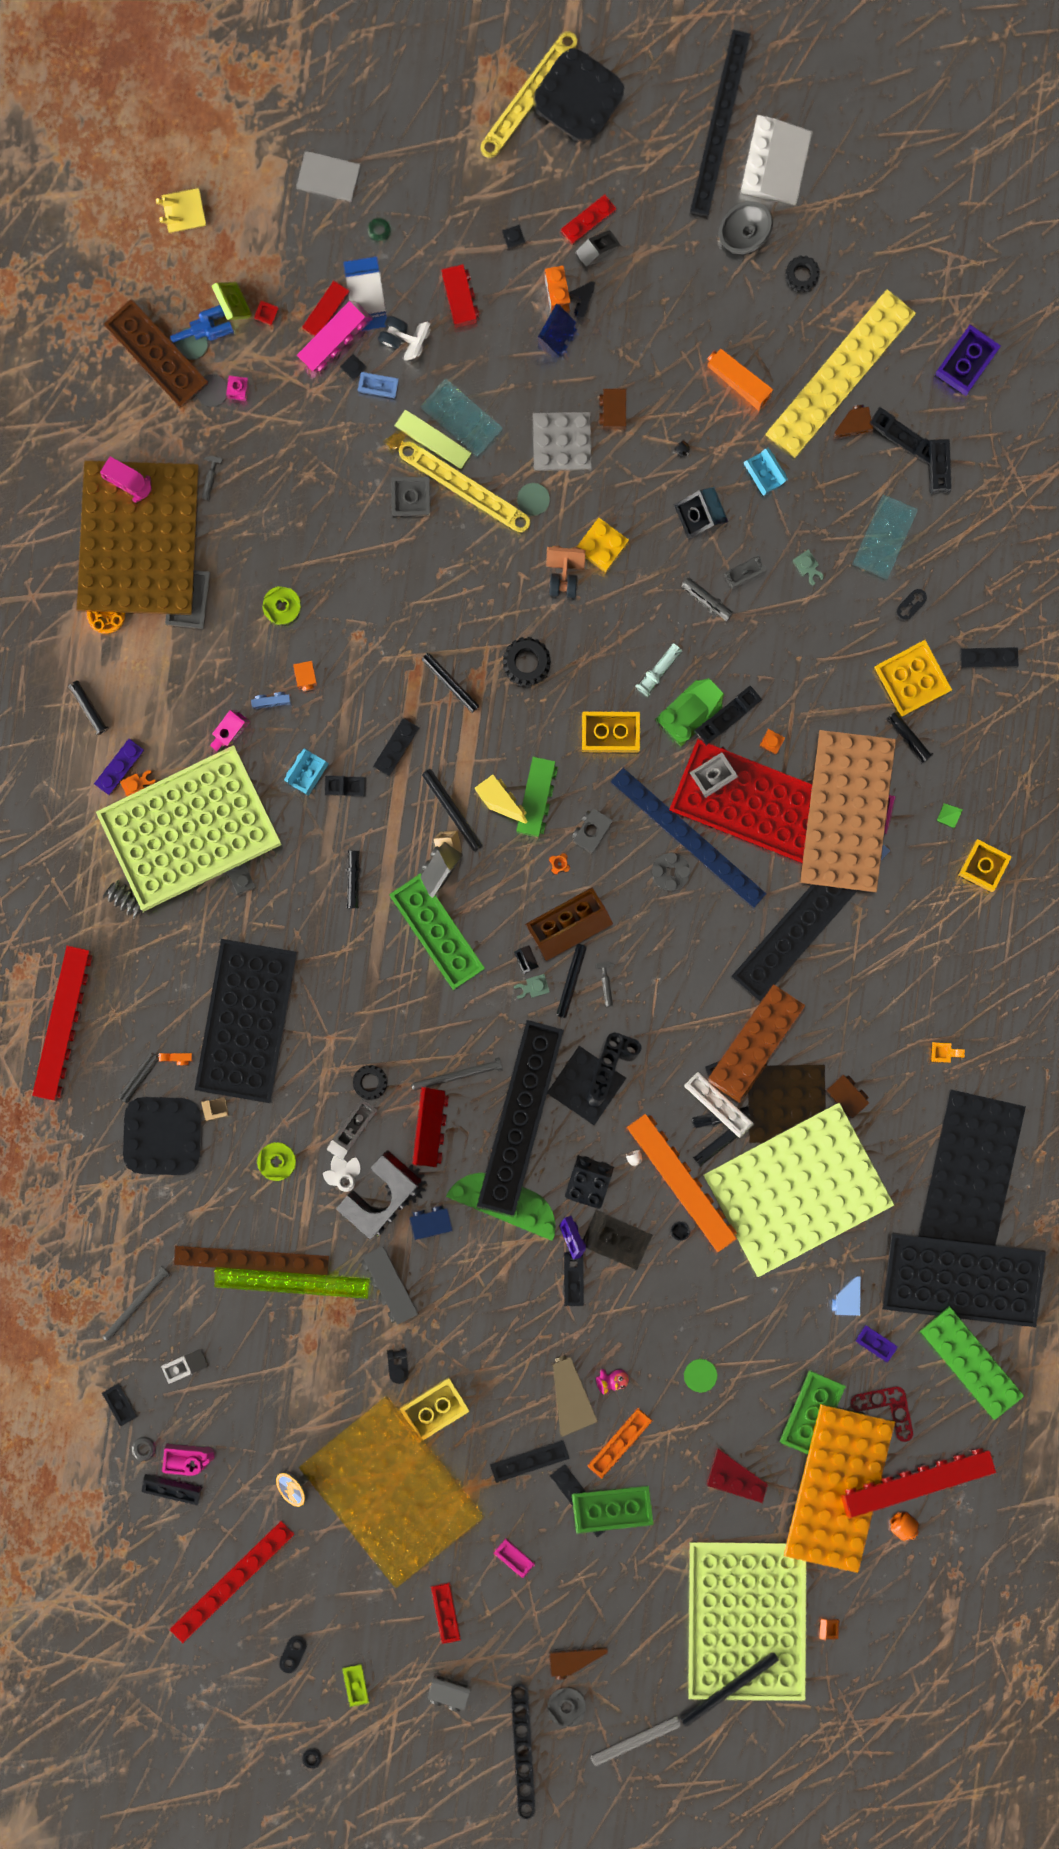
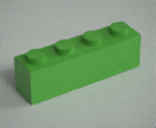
M537 757L532 758L522 804L527 813L524 816L528 822L525 824L519 821L516 833L539 838L540 833L544 834L546 823L542 821L544 815H548L550 804H547L548 796L552 797L554 785H551L552 778H556L558 771L555 761Z

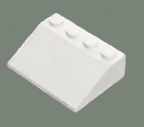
M757 115L740 194L796 205L812 132L778 119Z

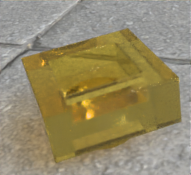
M398 430L383 442L387 448L396 449L403 444L402 440L405 439V436Z

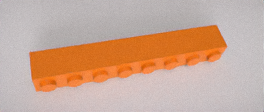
M644 1114L627 1127L628 1131L717 1252L721 1251L737 1239L734 1236L737 1232L731 1224L727 1226L723 1221L726 1217L720 1209L715 1210L712 1205L714 1203L713 1199L708 1193L704 1194L700 1188L703 1186L697 1177L694 1179L689 1174L691 1169L686 1162H680L678 1159L680 1154L674 1146L669 1147L666 1142L669 1139L663 1131L659 1132L656 1129L655 1125H657V1122L651 1115L647 1116Z

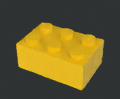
M582 712V752L639 753L640 712Z

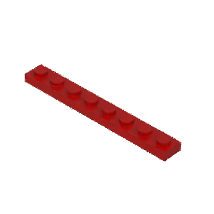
M281 1520L169 1630L184 1643L295 1534Z

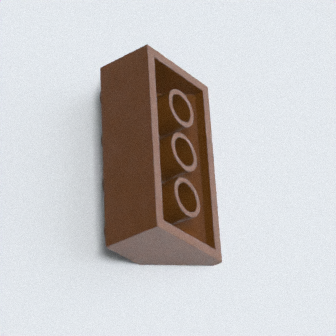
M593 887L525 925L547 961L613 925V922Z

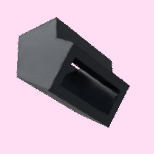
M530 945L514 952L523 974L539 968Z

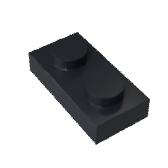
M119 1383L102 1392L120 1427L138 1417Z

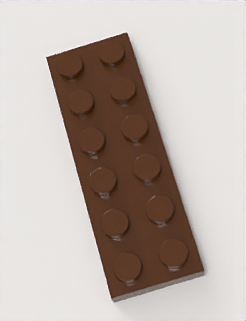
M132 299L103 323L108 331L179 408L184 406L208 384L207 380Z

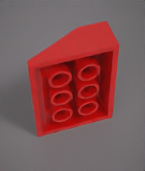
M421 1087L413 1165L437 1168V1164H441L442 1153L439 1152V1146L444 1144L445 1135L441 1133V1128L446 1126L447 1114H443L444 1106L448 1107L449 1095H445L446 1091Z

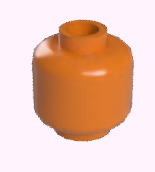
M898 1512L890 1521L891 1531L903 1541L913 1540L919 1533V1522L908 1512Z

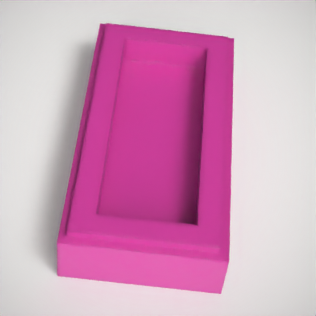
M507 1538L494 1551V1554L521 1578H524L535 1565V1562Z

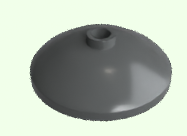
M747 201L734 206L725 214L720 223L719 238L721 243L728 251L736 254H746L755 251L767 241L772 232V215L766 206L755 201Z

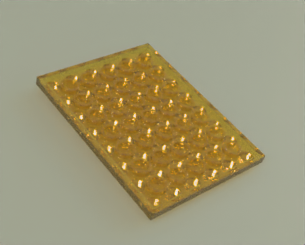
M387 1396L298 1467L395 1588L400 1586L484 1518V1515Z

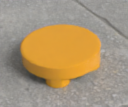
M87 612V619L91 627L102 634H111L119 630L124 624L126 613Z

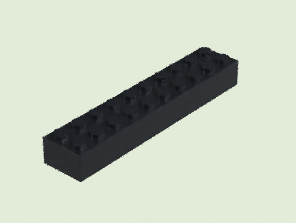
M530 1020L526 1021L476 1208L513 1218L515 1216L562 1040L563 1029Z

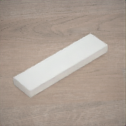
M699 1072L684 1085L687 1090L739 1138L753 1126V1122Z

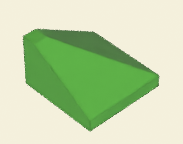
M944 803L937 821L955 828L962 809Z

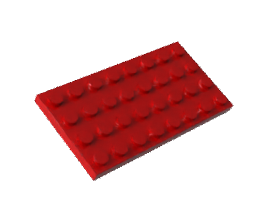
M697 739L669 810L803 863L813 784L712 744L706 746L703 741ZM722 752L738 778L705 798L690 772Z

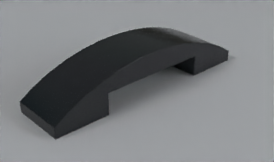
M879 407L870 424L893 443L930 465L929 440L922 438L897 421L895 416Z
M750 685L694 732L707 746L763 699Z

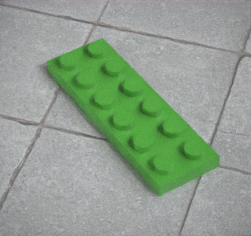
M421 873L389 894L453 990L485 969L436 895L433 898L429 896L421 879Z
M950 1306L920 1330L922 1335L994 1420L1024 1397V1394Z

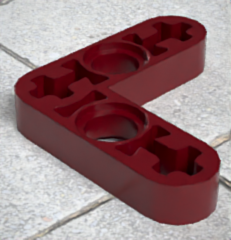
M893 1386L858 1393L851 1397L850 1406L855 1411L890 1406L892 1420L895 1422L894 1430L897 1439L902 1442H908L912 1439L913 1428L905 1391L901 1387ZM896 1389L902 1393V1396H899V1400L896 1401L895 1398H888L890 1402L886 1403L887 1397L884 1391H888V1395L894 1394ZM880 1393L883 1396L881 1404L873 1403L872 1397L874 1394ZM865 1395H869L871 1406L867 1407L868 1403H863L861 1408H858L857 1405L853 1404L857 1397L860 1400H866ZM899 1408L904 1409L906 1412V1416L902 1420L895 1417V1412ZM908 1420V1425L904 1424L905 1430L909 1431L910 1434H907V1438L904 1439L903 1436H899V1432H902L901 1425L897 1427L896 1423H903Z

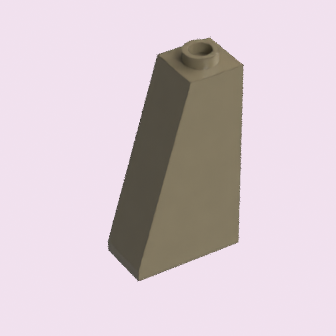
M566 1355L556 1358V1363L553 1364L559 1425L562 1437L598 1422L571 1357L567 1358Z

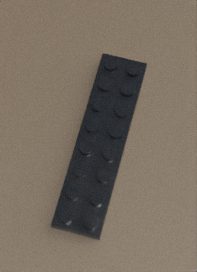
M812 884L731 977L760 1002L773 984L775 985L858 890Z

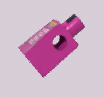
M230 710L212 733L216 738L210 746L217 752H220L225 745L231 746L251 721L239 711ZM226 729H227L228 732H229V736H228V737L225 735Z

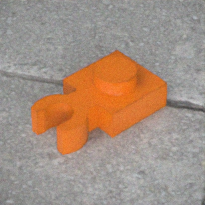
M151 770L145 771L140 778L136 773L120 781L127 797L144 789V785L150 786L156 783L155 779L152 781H147L146 779L152 773Z
M159 1053V1061L177 1062V1065H188V1062H193V1054Z

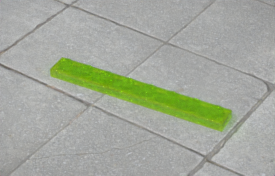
M216 1267L214 1287L368 1299L370 1279Z

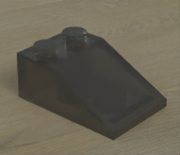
M596 1210L583 1240L585 1247L589 1250L637 1270L653 1235L600 1210Z

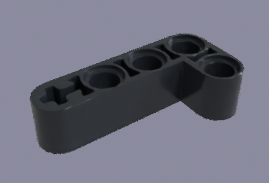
M619 1033L608 1035L603 1043L587 1094V1101L590 1105L594 1107L600 1106L606 1099L618 1059L633 1061L637 1058L642 1048L638 1040ZM609 1041L616 1042L617 1047L611 1046ZM627 1047H632L635 1053L629 1052ZM604 1058H609L612 1064H607ZM598 1076H605L607 1081H601ZM598 1089H601L598 1095L599 1098H597L595 1093Z

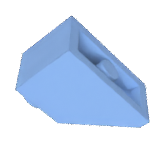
M855 1276L836 1295V1299H832V1311H836L835 1315H860V1276Z

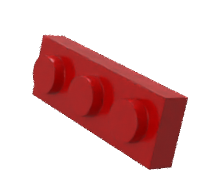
M604 194L562 227L560 231L573 245L613 214L617 208Z

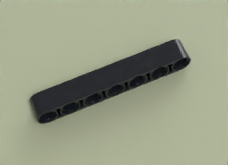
M516 1682L511 1687L517 1807L521 1818L530 1819L535 1814L529 1695L527 1685L523 1682ZM518 1686L523 1687L525 1693L522 1696H517L514 1693V1689ZM518 1706L525 1707L526 1713L523 1716L515 1713V1709ZM519 1726H525L527 1733L519 1735L516 1729ZM524 1745L529 1751L526 1755H521L517 1751L518 1747ZM527 1765L530 1771L528 1774L523 1775L519 1772V1767ZM528 1785L531 1791L528 1794H523L520 1792V1787ZM523 1805H530L532 1811L529 1814H524L521 1811Z

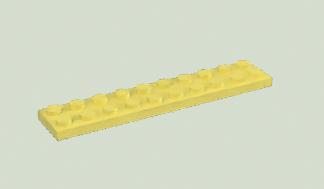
M886 290L765 435L795 459L916 313L889 290Z

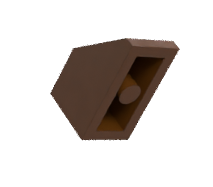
M864 405L854 406L836 429L834 439L872 432L873 426L870 424L871 415L869 407H864Z

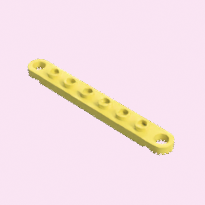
M564 32L560 35L481 143V152L485 157L492 158L500 152L534 106L533 95L557 58L563 52L577 47V37L574 33ZM564 38H571L573 40L572 46L567 47L563 45L562 41ZM493 143L496 148L494 152L489 153L485 150V145Z
M404 442L400 445L399 455L405 462L516 532L522 533L528 530L530 526L529 517L516 507L414 443ZM405 447L413 448L414 453L410 457L403 454ZM520 517L526 520V525L521 528L515 524L516 519Z

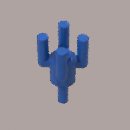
M221 305L200 312V319L189 322L191 328L173 334L170 337L172 343L193 335L196 340L207 336L208 340L212 341L234 332L230 321L215 326L213 320L225 316Z

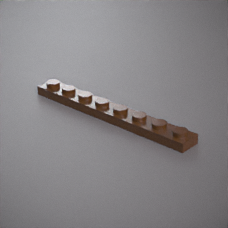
M175 1246L174 1265L328 1275L329 1256Z

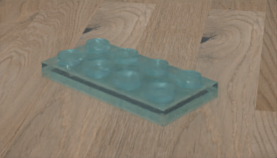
M446 378L420 406L422 410L477 458L503 430L498 423Z
M883 494L852 565L887 580L918 509Z

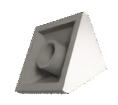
M722 752L690 772L705 798L738 778Z

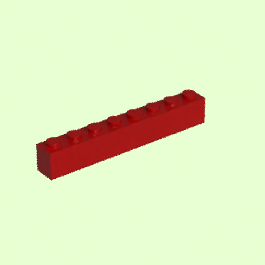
M66 946L32 1096L57 1101V1097L61 1098L63 1087L60 1084L61 1080L66 1077L67 1068H65L66 1060L70 1059L72 1049H69L70 1041H74L76 1030H73L74 1024L78 1023L80 1017L78 1006L83 1003L84 993H82L83 985H87L89 974H86L87 967H91L93 955H90L91 951Z
M978 1448L972 1450V1454L965 1456V1453L953 1456L954 1460L947 1462V1459L939 1460L935 1466H920L918 1471L911 1473V1470L899 1473L900 1477L894 1479L892 1476L882 1478V1482L875 1484L873 1481L863 1484L864 1488L859 1490L856 1487L845 1490L846 1494L840 1495L847 1518L857 1517L994 1474L996 1470L990 1450Z

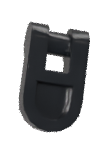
M406 1348L400 1349V1351L387 1350L390 1379L396 1384L404 1383L409 1375ZM394 1359H401L402 1364L394 1365Z

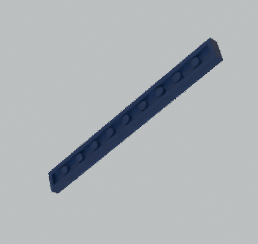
M622 768L610 781L750 906L755 908L767 894L676 813L670 811L667 805L626 769Z

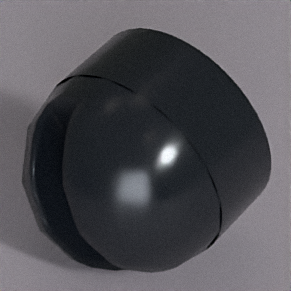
M683 439L673 451L679 456H686L690 452V446Z

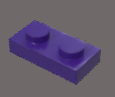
M568 1216L563 1219L559 1227L574 1260L580 1258L586 1249L585 1242L579 1235L577 1223L574 1222L572 1216Z
M867 1325L864 1326L855 1342L887 1363L898 1348V1346Z

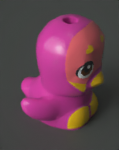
M602 1369L600 1376L596 1377V1384L599 1391L604 1395L608 1394L611 1389L615 1391L625 1388L629 1384V1376L622 1369H617L608 1375L606 1370Z

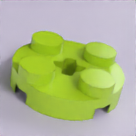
M274 587L264 597L263 612L269 621L277 625H286L293 622L301 611L300 599L297 593L290 588ZM279 601H281L282 603H287V605H285V610H278L276 608L279 606Z
M274 1142L268 1144L260 1151L257 1158V1166L262 1175L267 1179L281 1181L289 1177L294 1171L296 1157L292 1149L287 1145ZM275 1156H279V1160H282V1164H279L278 1167L271 1163Z

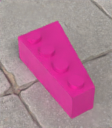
M349 301L297 356L312 372H321L328 365L327 362L331 358H335L341 352L340 349L351 342L354 336L373 318L358 302Z

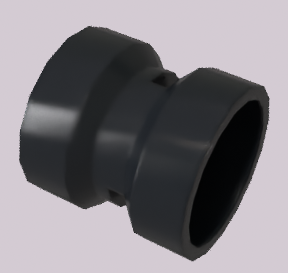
M676 1222L672 1225L670 1233L674 1239L683 1241L689 1237L690 1228L685 1222Z

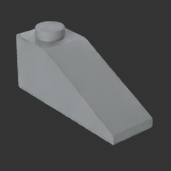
M361 1099L334 1136L327 1150L343 1160L378 1109Z

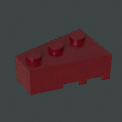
M717 1448L706 1485L763 1503L768 1484Z

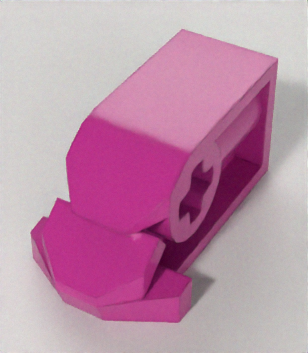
M111 456L100 471L103 479L133 495L132 500L136 503L148 497L151 492V478L148 475L143 479L140 473Z
M166 1444L162 1473L188 1476L197 1475L215 1458V1452L208 1446L195 1447ZM191 1461H194L195 1467H191Z

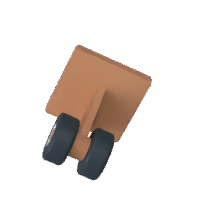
M561 546L547 547L546 566L563 568L562 580H560V574H551L549 595L557 597L559 596V591H565L568 598H575L578 576L568 575V580H566L567 569L584 570L585 550L578 547H572L571 549L562 548Z

